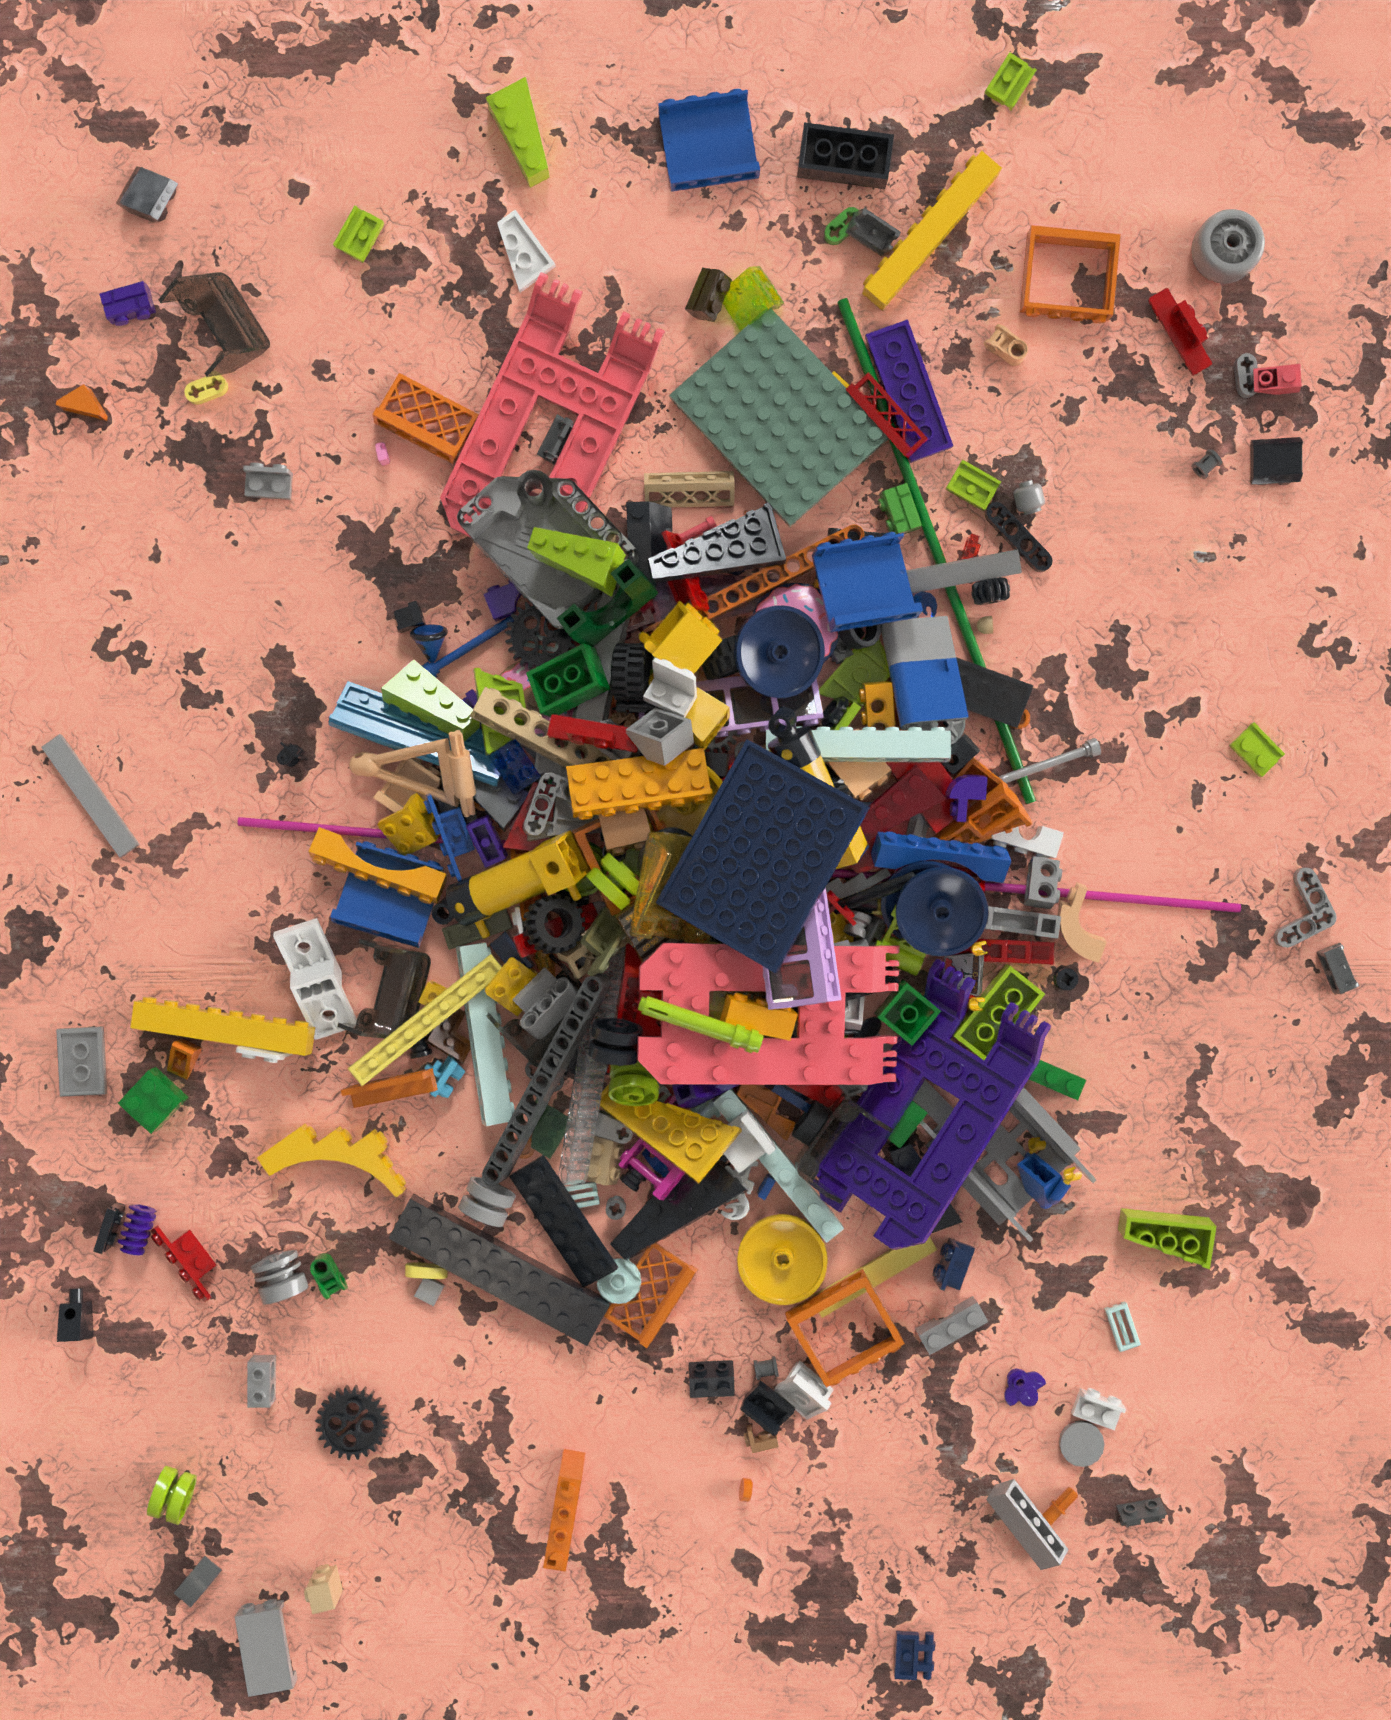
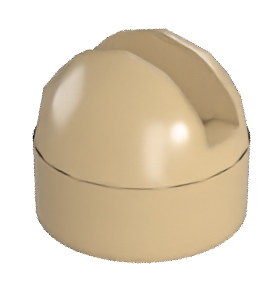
M985 616L979 619L977 623L979 632L982 634H993L992 616Z

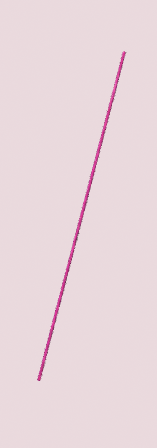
M238 817L237 822L238 826L317 833L320 827L339 835L388 839L380 829L245 817ZM441 835L433 843H443ZM835 869L831 877L851 879L857 874L853 870ZM865 871L862 873L867 879L876 872ZM890 873L891 875H890L889 877L883 879L881 882H886V881H888V879H889L893 874ZM985 882V891L1025 894L1026 885ZM1057 888L1060 890V897L1067 898L1070 889ZM1038 890L1039 895L1047 896L1045 891ZM1088 890L1084 898L1089 900L1239 913L1241 911V904Z

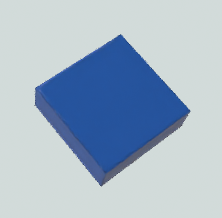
M766 1174L757 1190L758 1197L766 1200L776 1182L771 1174Z

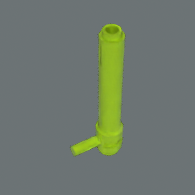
M647 996V998L642 997L638 1006V1010L642 1011L641 1014L729 1043L731 1047L737 1049L739 1047L744 1048V1051L749 1053H758L763 1041V1035L759 1034L757 1030L751 1029L750 1031L745 1029L743 1025L737 1024L735 1026Z

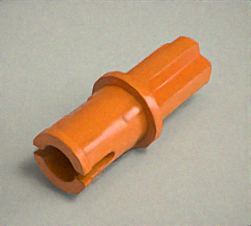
M1068 1487L1055 1501H1051L1052 1505L1042 1514L1050 1526L1062 1514H1066L1065 1510L1078 1498V1494L1074 1489Z

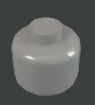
M1032 480L1019 483L1020 488L1015 489L1013 492L1017 510L1024 512V515L1041 511V507L1045 504L1042 486L1038 483L1033 484Z

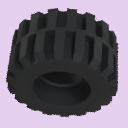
M737 635L722 639L721 643L701 665L707 680L720 679L738 673L734 657Z
M617 643L611 660V690L615 700L643 701V696L649 686V652L645 649L644 644Z
M556 894L538 899L534 904H531L528 907L529 911L525 912L523 916L526 918V921L522 922V927H526L527 930L523 932L524 937L529 936L530 938L527 941L529 945L534 944L535 950H542V953L545 954L561 953L574 948L577 945L576 942L581 941L583 937L580 933L585 932V927L582 926V923L585 922V917L581 918L580 914L583 911L581 908H576L578 903L575 901L570 902V897H561V895ZM549 911L555 912L562 919L563 931L558 938L551 936L545 929L544 921Z

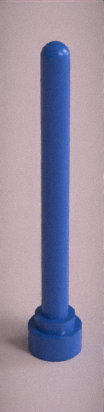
M510 615L435 663L434 661L426 662L421 666L435 678L438 677L439 670L507 629V622H514L513 618Z

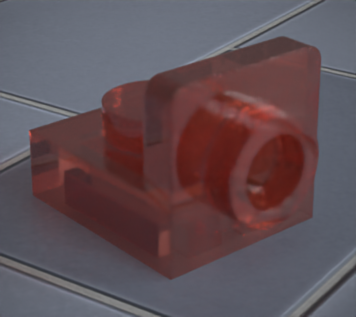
M971 533L967 537L960 560L977 556L981 546L978 543L980 536Z

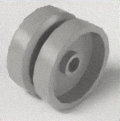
M471 1177L466 1187L469 1195H463L458 1206L459 1210L479 1222L503 1227L508 1216L505 1209L512 1207L516 1195L500 1184L489 1186L481 1177Z

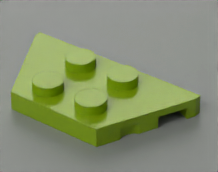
M880 640L870 647L854 649L852 651L854 655L846 658L821 686L819 695L833 699L844 696L848 699L849 703L855 702L860 706H864V702L860 703L859 689H863L862 683L886 681L890 677L886 653Z
M474 668L477 700L485 687L488 689L494 688L503 697L520 702L522 707L526 709L523 685L512 680L508 681L502 676L491 675L481 671L482 669ZM494 707V708H493V709H494V712H495L496 714H498V715H503V714H504V711L502 710V708H500V707ZM514 718V722L517 725H524L522 719ZM481 723L486 755L492 754L512 741L509 737Z

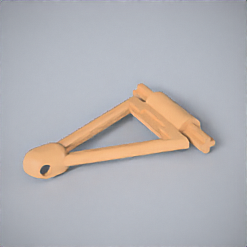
M460 730L449 732L450 745L448 738L377 755L369 752H359L350 759L349 768L357 776H374L425 796L430 793L433 799L454 807H458L460 799L464 817L476 814L473 800L476 789L470 753L465 749L463 734ZM437 752L444 791L383 769L384 764Z

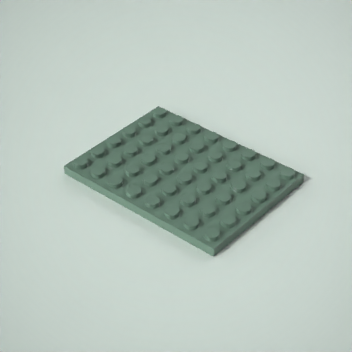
M770 307L766 308L669 395V398L754 490L766 502L771 504L772 509L789 527L796 523L889 439L845 390L846 387Z

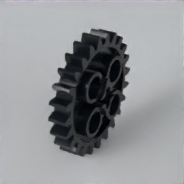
M525 602V610L517 607L518 616L511 614L514 622H507V626L511 630L505 631V635L511 638L505 640V643L513 645L508 649V652H516L513 656L514 661L521 658L520 666L523 667L528 663L529 671L534 666L538 667L576 647L572 643L575 640L568 635L564 628L554 631L549 630L548 624L550 622L545 618L543 630L547 637H543L542 655L539 656L540 640L536 635L541 634V617L543 615L534 605L530 607L527 602ZM530 619L537 621V625L533 629L526 628V622ZM533 641L535 648L532 651H525L524 645L526 642ZM556 643L558 649L554 653H549L546 651L547 645Z
M348 1385L345 1386L344 1392L337 1388L335 1395L329 1393L328 1400L324 1399L321 1403L324 1408H319L317 1411L321 1416H318L315 1422L321 1425L317 1426L315 1430L316 1432H322L318 1440H326L323 1447L331 1446L330 1454H333L336 1450L339 1451L338 1458L346 1454L347 1460H350L352 1454H354L356 1459L359 1460L361 1453L368 1457L369 1449L375 1452L377 1450L376 1444L382 1445L384 1440L381 1437H386L388 1433L385 1429L389 1427L390 1423L384 1420L388 1419L389 1413H383L386 1404L379 1405L382 1398L374 1399V1390L367 1394L366 1386L362 1391H358V1385H355L352 1391ZM349 1403H356L359 1410H352L349 1407ZM363 1410H368L367 1413L358 1419L356 1424H351L344 1433L337 1435V1432L344 1429L349 1421L355 1420ZM333 1417L339 1418V1419L341 1420L342 1424H341V1425H336V1424H334V1423L332 1422V1418H333ZM370 1420L374 1426L366 1427L363 1421ZM351 1434L355 1436L356 1441L350 1442L347 1440L346 1435Z

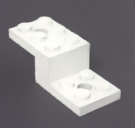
M312 919L275 931L273 937L291 973L290 989L306 1022H309L308 1026L316 1027L314 1039L317 1040L357 1027L358 1020L342 988V971L318 919ZM301 942H306L310 946L306 949H302L298 947V944ZM330 1010L334 1012V1015L325 1016L322 1013Z

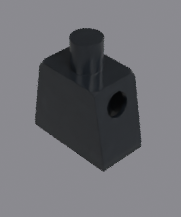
M963 732L958 741L951 744V755H956L958 759L954 763L941 762L947 772L950 771L954 775L978 754L980 749Z
M83 1288L69 1289V1302L59 1305L57 1342L81 1341L94 1337L92 1301H83Z

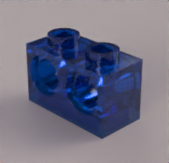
M516 739L489 756V759L514 795L541 777Z

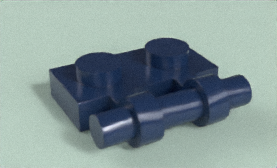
M896 1631L894 1679L917 1680V1671L923 1672V1678L926 1680L932 1678V1671H934L935 1665L933 1651H935L936 1647L933 1632H925V1640L919 1641L918 1632ZM918 1651H924V1660L918 1661Z

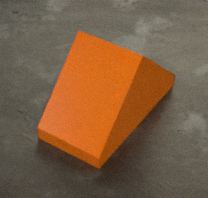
M85 384L56 401V406L64 411L105 421L108 419L96 396Z
M183 1038L174 1041L171 1046L167 1071L187 1080L203 1048Z

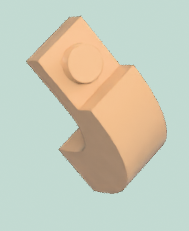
M1076 882L1075 887H1071L1068 892L1067 900H1070L1069 903L1061 900L1059 902L1060 930L1069 946L1076 953L1086 959L1099 963L1107 942L1104 937L1089 933L1080 926L1079 912L1087 892V887Z

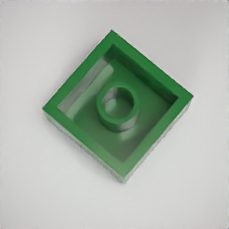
M154 1067L141 1077L118 1104L152 1134L158 1131L189 1097L157 1067Z

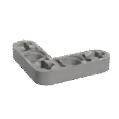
M546 773L541 777L523 823V830L526 835L538 837L543 832L555 798L571 804V798L567 797L564 793L565 788L569 786L567 778L554 773ZM549 778L552 779V784L555 787H551L547 795L539 794V791L543 793L546 788V784L543 781H547ZM538 799H544L547 802L548 808L545 811H539L535 807V802ZM536 815L544 816V820L540 817L537 822L540 830L530 831L531 827L528 823H532Z
M1299 868L1293 875L1294 883L1309 913L1275 931L1274 942L1280 947H1292L1333 926L1336 922V913L1316 873L1311 868ZM1302 873L1309 874L1307 882L1301 881ZM1308 884L1315 885V887L1308 888ZM1313 891L1320 894V900L1316 904H1313L1309 899ZM1322 913L1329 914V917L1326 918L1327 922L1319 921L1315 923L1314 920L1323 917ZM1303 921H1307L1310 924V930L1306 934L1300 931V924ZM1283 932L1285 934L1296 933V935H1291L1287 938L1288 942L1281 941L1280 939L1283 937Z

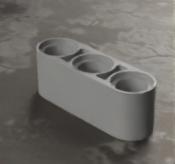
M566 977L557 979L521 1018L522 1028L536 1039L544 1038L566 1015L579 989Z

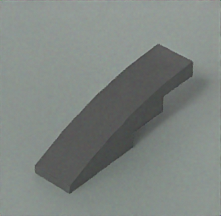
M882 868L866 879L861 872L843 884L839 877H836L827 883L826 892L831 890L840 899L867 889L891 874L887 868Z

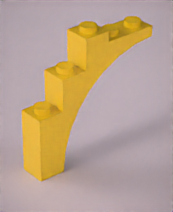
M305 1123L257 1157L269 1176L285 1167L300 1162L332 1160L354 1165L372 1174L385 1184L395 1197H398L406 1190L405 1179L400 1173H395L390 1158L382 1154L388 1147L386 1145L388 1141L381 1131L377 1132L376 1129L353 1144L351 1142V1134L347 1129H342L341 1126L318 1141L315 1130Z

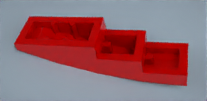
M979 938L976 943L986 941V944L981 946L982 950L987 952V954H984V962L1054 965L1055 942Z

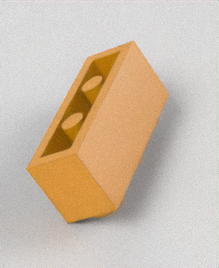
M734 993V995H726L720 1021L735 1026L740 1024L745 1026L747 1030L751 1031V1029L759 1031V1034L790 1041L798 1014L792 1007L768 1010L766 999L757 997L756 1000L748 999V996L745 994Z

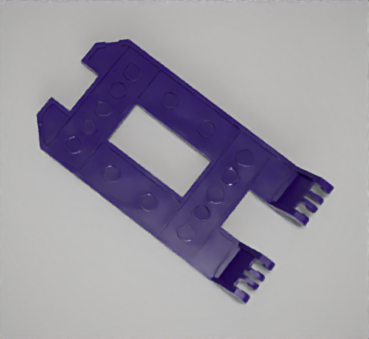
M936 959L929 969L924 997L941 1012L913 1046L899 1035L897 1043L891 1048V1050L897 1052V1057H886L884 1059L897 1061V1066H883V1074L895 1073L896 1082L868 1085L867 1090L863 1092L816 1166V1174L820 1184V1199L838 1212H842L854 1194L886 1216L875 1232L874 1237L893 1250L926 1243L1038 1065L1045 1037L1051 1028L1049 1023L1043 1021L1040 1023L1035 1035L1031 1034L1032 1028L1038 1021V1017L1033 1014L1030 1016V1012L1026 1010L1020 1013L1016 1024H1014L1012 1020L1019 1007L1011 1002L1002 1014L997 1041L985 1060L951 1041V1038L965 1018L969 995L976 981L967 977L960 990H957V985L961 981L963 973L960 971L955 972V968L951 966L945 970L940 980L939 974L944 969L945 963L939 959ZM925 1079H928L958 1098L959 1101L910 1177L878 1156Z

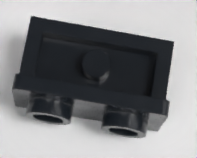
M733 1361L689 1362L690 1398L735 1396Z
M760 1380L745 1395L740 1410L758 1423L765 1431L776 1436L780 1426L794 1414L795 1407Z

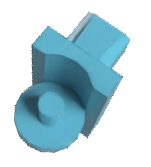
M447 1056L444 1063L437 1060L433 1066L426 1064L424 1067L425 1069L433 1068L438 1090L430 1092V1095L435 1098L437 1095L448 1098L453 1091V1086L446 1083L449 1076L459 1081L465 1073L464 1068L449 1056Z

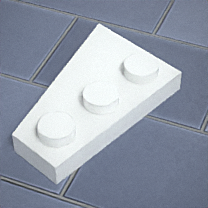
M514 210L497 222L519 292L521 293L537 281L541 272L547 274L556 267V264L518 212Z

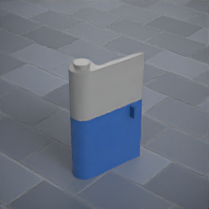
M948 616L914 618L881 624V633L900 728L908 730L910 727H920L926 722L967 719L969 716Z

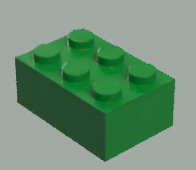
M585 643L526 672L540 714L551 717L553 714L560 715L610 690L596 648Z

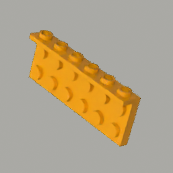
M704 748L685 750L665 766L647 760L645 756L566 766L573 818L579 817V820L591 819L593 815L602 814L603 817H609L619 811H625L627 814L636 813L640 808L658 810L664 805L681 807L686 802L693 801L695 804H703L708 802V799H711L713 794L712 789H710Z

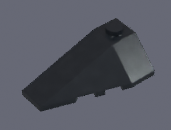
M650 501L626 502L628 540L636 548L639 557L635 566L652 583L647 562L649 558L667 550L662 532L665 530L673 531L672 508ZM631 552V553L628 554L630 560L633 559V558H632V553H633V552Z

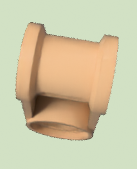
M997 324L992 336L984 341V346L990 352L998 355L1012 366L1020 365L1028 353V346L1025 341L1001 324ZM1018 349L1022 355L1019 357L1014 356L1011 350Z

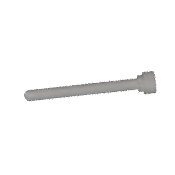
M1092 738L1085 741V744H1082V747L1001 775L999 778L1008 783L1082 756H1090L1091 758L1101 754V748L1097 739Z

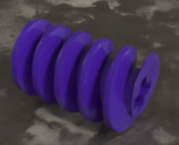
M129 1205V1209L133 1210L134 1213H127L126 1217L131 1219V1222L123 1223L129 1229L120 1232L126 1238L118 1239L117 1242L123 1245L120 1251L140 1256L145 1253L143 1247L148 1244L146 1238H149L151 1235L149 1231L153 1228L151 1221L156 1219L155 1212L157 1211L145 1205Z

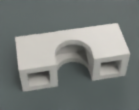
M1038 826L1035 836L1030 840H1026L1020 835L1019 827H1016L1007 834L1003 831L991 835V840H994L993 845L1006 848V845L1015 847L1014 851L1027 855L1028 851L1036 853V857L1049 859L1057 857L1064 832L1045 826Z

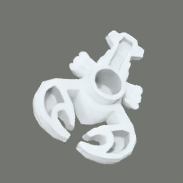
M754 1161L741 1172H738L736 1169L733 1170L730 1166H725L748 1190L747 1194L750 1195L754 1186V1182L748 1180L751 1172L750 1169L753 1166H758L759 1162ZM745 1193L731 1199H738L739 1202L725 1206L726 1209H733L731 1213L722 1210L721 1214L725 1218L740 1220L747 1215L750 1208Z

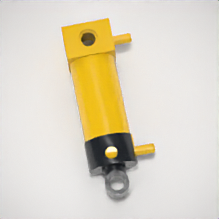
M787 707L778 709L768 723L770 732L776 736V738L768 743V751L834 787L811 728L808 726L796 728L797 716L795 712ZM779 719L784 720L787 725H782ZM860 826L836 869L857 864L868 845Z
M571 830L543 841L530 852L450 884L446 889V897L432 908V917L435 922L442 925L448 924L454 918L463 926L475 924L481 937L485 939L490 936V933L483 920L490 918L496 912L547 892L549 896L567 888L573 901L579 900L581 895L576 884L590 872V868ZM444 907L449 911V914L445 912Z

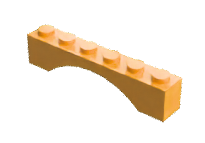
M320 827L308 851L310 857L313 858L312 861L324 866L325 863L332 865L338 872H351L360 880H373L376 882V885L388 889L392 887L397 889L399 894L407 897L410 894L419 897V901L426 904H431V902L438 903L447 882L446 873L427 866L404 871L387 870L373 866L355 855L345 844L341 835Z

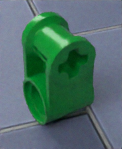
M327 1253L317 1255L310 1266V1272L318 1284L322 1296L328 1300L332 1294L348 1289V1285L331 1255ZM317 1262H324L327 1265V1269H319Z

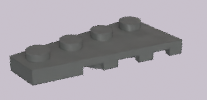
M502 776L497 787L474 779L476 794L473 796V800L505 832L519 814L528 792Z

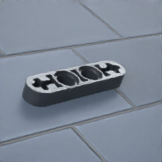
M994 502L985 510L986 520L1014 550L1018 549L1019 555L1033 570L1041 573L1051 567L1053 560L1050 553L1002 503ZM991 508L993 510H996L998 508L1000 510L999 516L1002 519H1004L1005 516L1008 517V519L1004 521L1001 526L998 523H1000L1002 520L997 516H995L994 518L991 516ZM1012 523L1017 527L1015 535H1008L1006 533L1005 526ZM1026 539L1032 543L1030 551L1026 552L1021 549L1020 543L1022 540ZM1036 549H1038L1039 552H1037L1036 555L1040 559L1043 557L1046 558V561L1044 562L1046 567L1044 565H1041L1039 567L1037 565L1039 561L1037 557L1034 555L1032 558H1030L1029 555H1031L1035 552Z

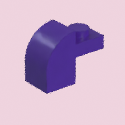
M962 775L949 784L945 796L954 799V802L950 803V815L953 816V820L966 822L968 799L986 800L987 777L983 775Z

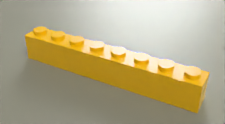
M981 151L977 156L973 154L965 164L967 168L963 173L958 172L950 182L952 184L948 190L944 188L936 198L938 202L933 207L929 205L921 215L923 219L920 223L917 224L915 222L907 231L908 237L904 241L900 239L892 249L894 253L889 258L885 256L877 266L879 270L876 274L873 275L871 273L863 282L864 289L862 294L880 310H884L999 176L1002 167L985 152Z
M143 997L142 1000L134 1001L130 1025L132 1029L302 1056L312 1054L316 1027L308 1026L309 1022L295 1021L294 1024L287 1023V1019L281 1017H273V1020H268L262 1014H251V1017L243 1016L242 1011L236 1010L224 1013L221 1012V1008L208 1007L207 1010L200 1009L198 1004L187 1003L186 1006H179L178 1001L164 1000V1003L156 1002L157 998Z

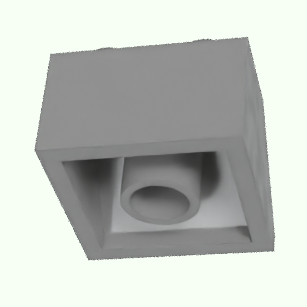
M654 708L626 729V734L647 760L664 766L694 743L691 719L658 708Z

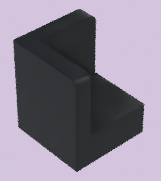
M417 601L408 603V607L394 611L398 624L396 627L400 633L426 625L420 604Z

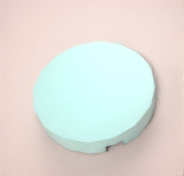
M617 1258L614 1261L619 1268L598 1280L597 1289L608 1302L623 1304L635 1298L640 1291L642 1281L640 1272L635 1264L630 1260Z

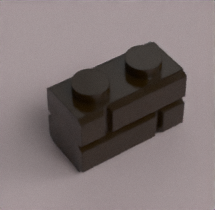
M702 267L685 310L698 320L715 322L718 313L721 311L726 294L730 290L732 279L719 269Z

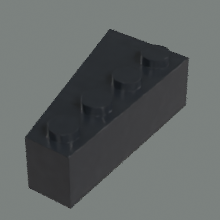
M906 1141L901 1148L896 1145L887 1148L893 1166L911 1177L921 1158L910 1142ZM951 1203L932 1233L963 1222Z

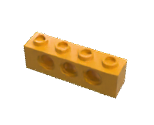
M892 682L862 683L863 689H859L860 703L864 702V711H861L862 725L873 727L875 723L881 722L884 726L883 730L887 727H895ZM875 700H881L882 707L878 711L871 710V704Z

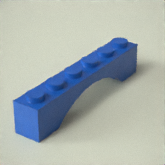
M877 832L871 852L875 867L898 869L918 861L947 860L969 868L983 881L1004 883L1011 864L1007 848L1001 846L992 847L979 843H961L957 840L946 841L935 837L923 838L912 834L901 835L894 832Z

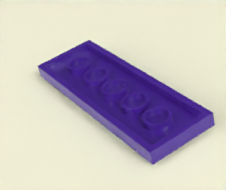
M908 319L866 334L865 339L883 389L928 438L909 457L910 463L953 448L954 445ZM892 406V412H897ZM893 415L897 427L903 428V417L901 415ZM907 423V429H912V427ZM906 432V442L910 447L921 439L916 432Z

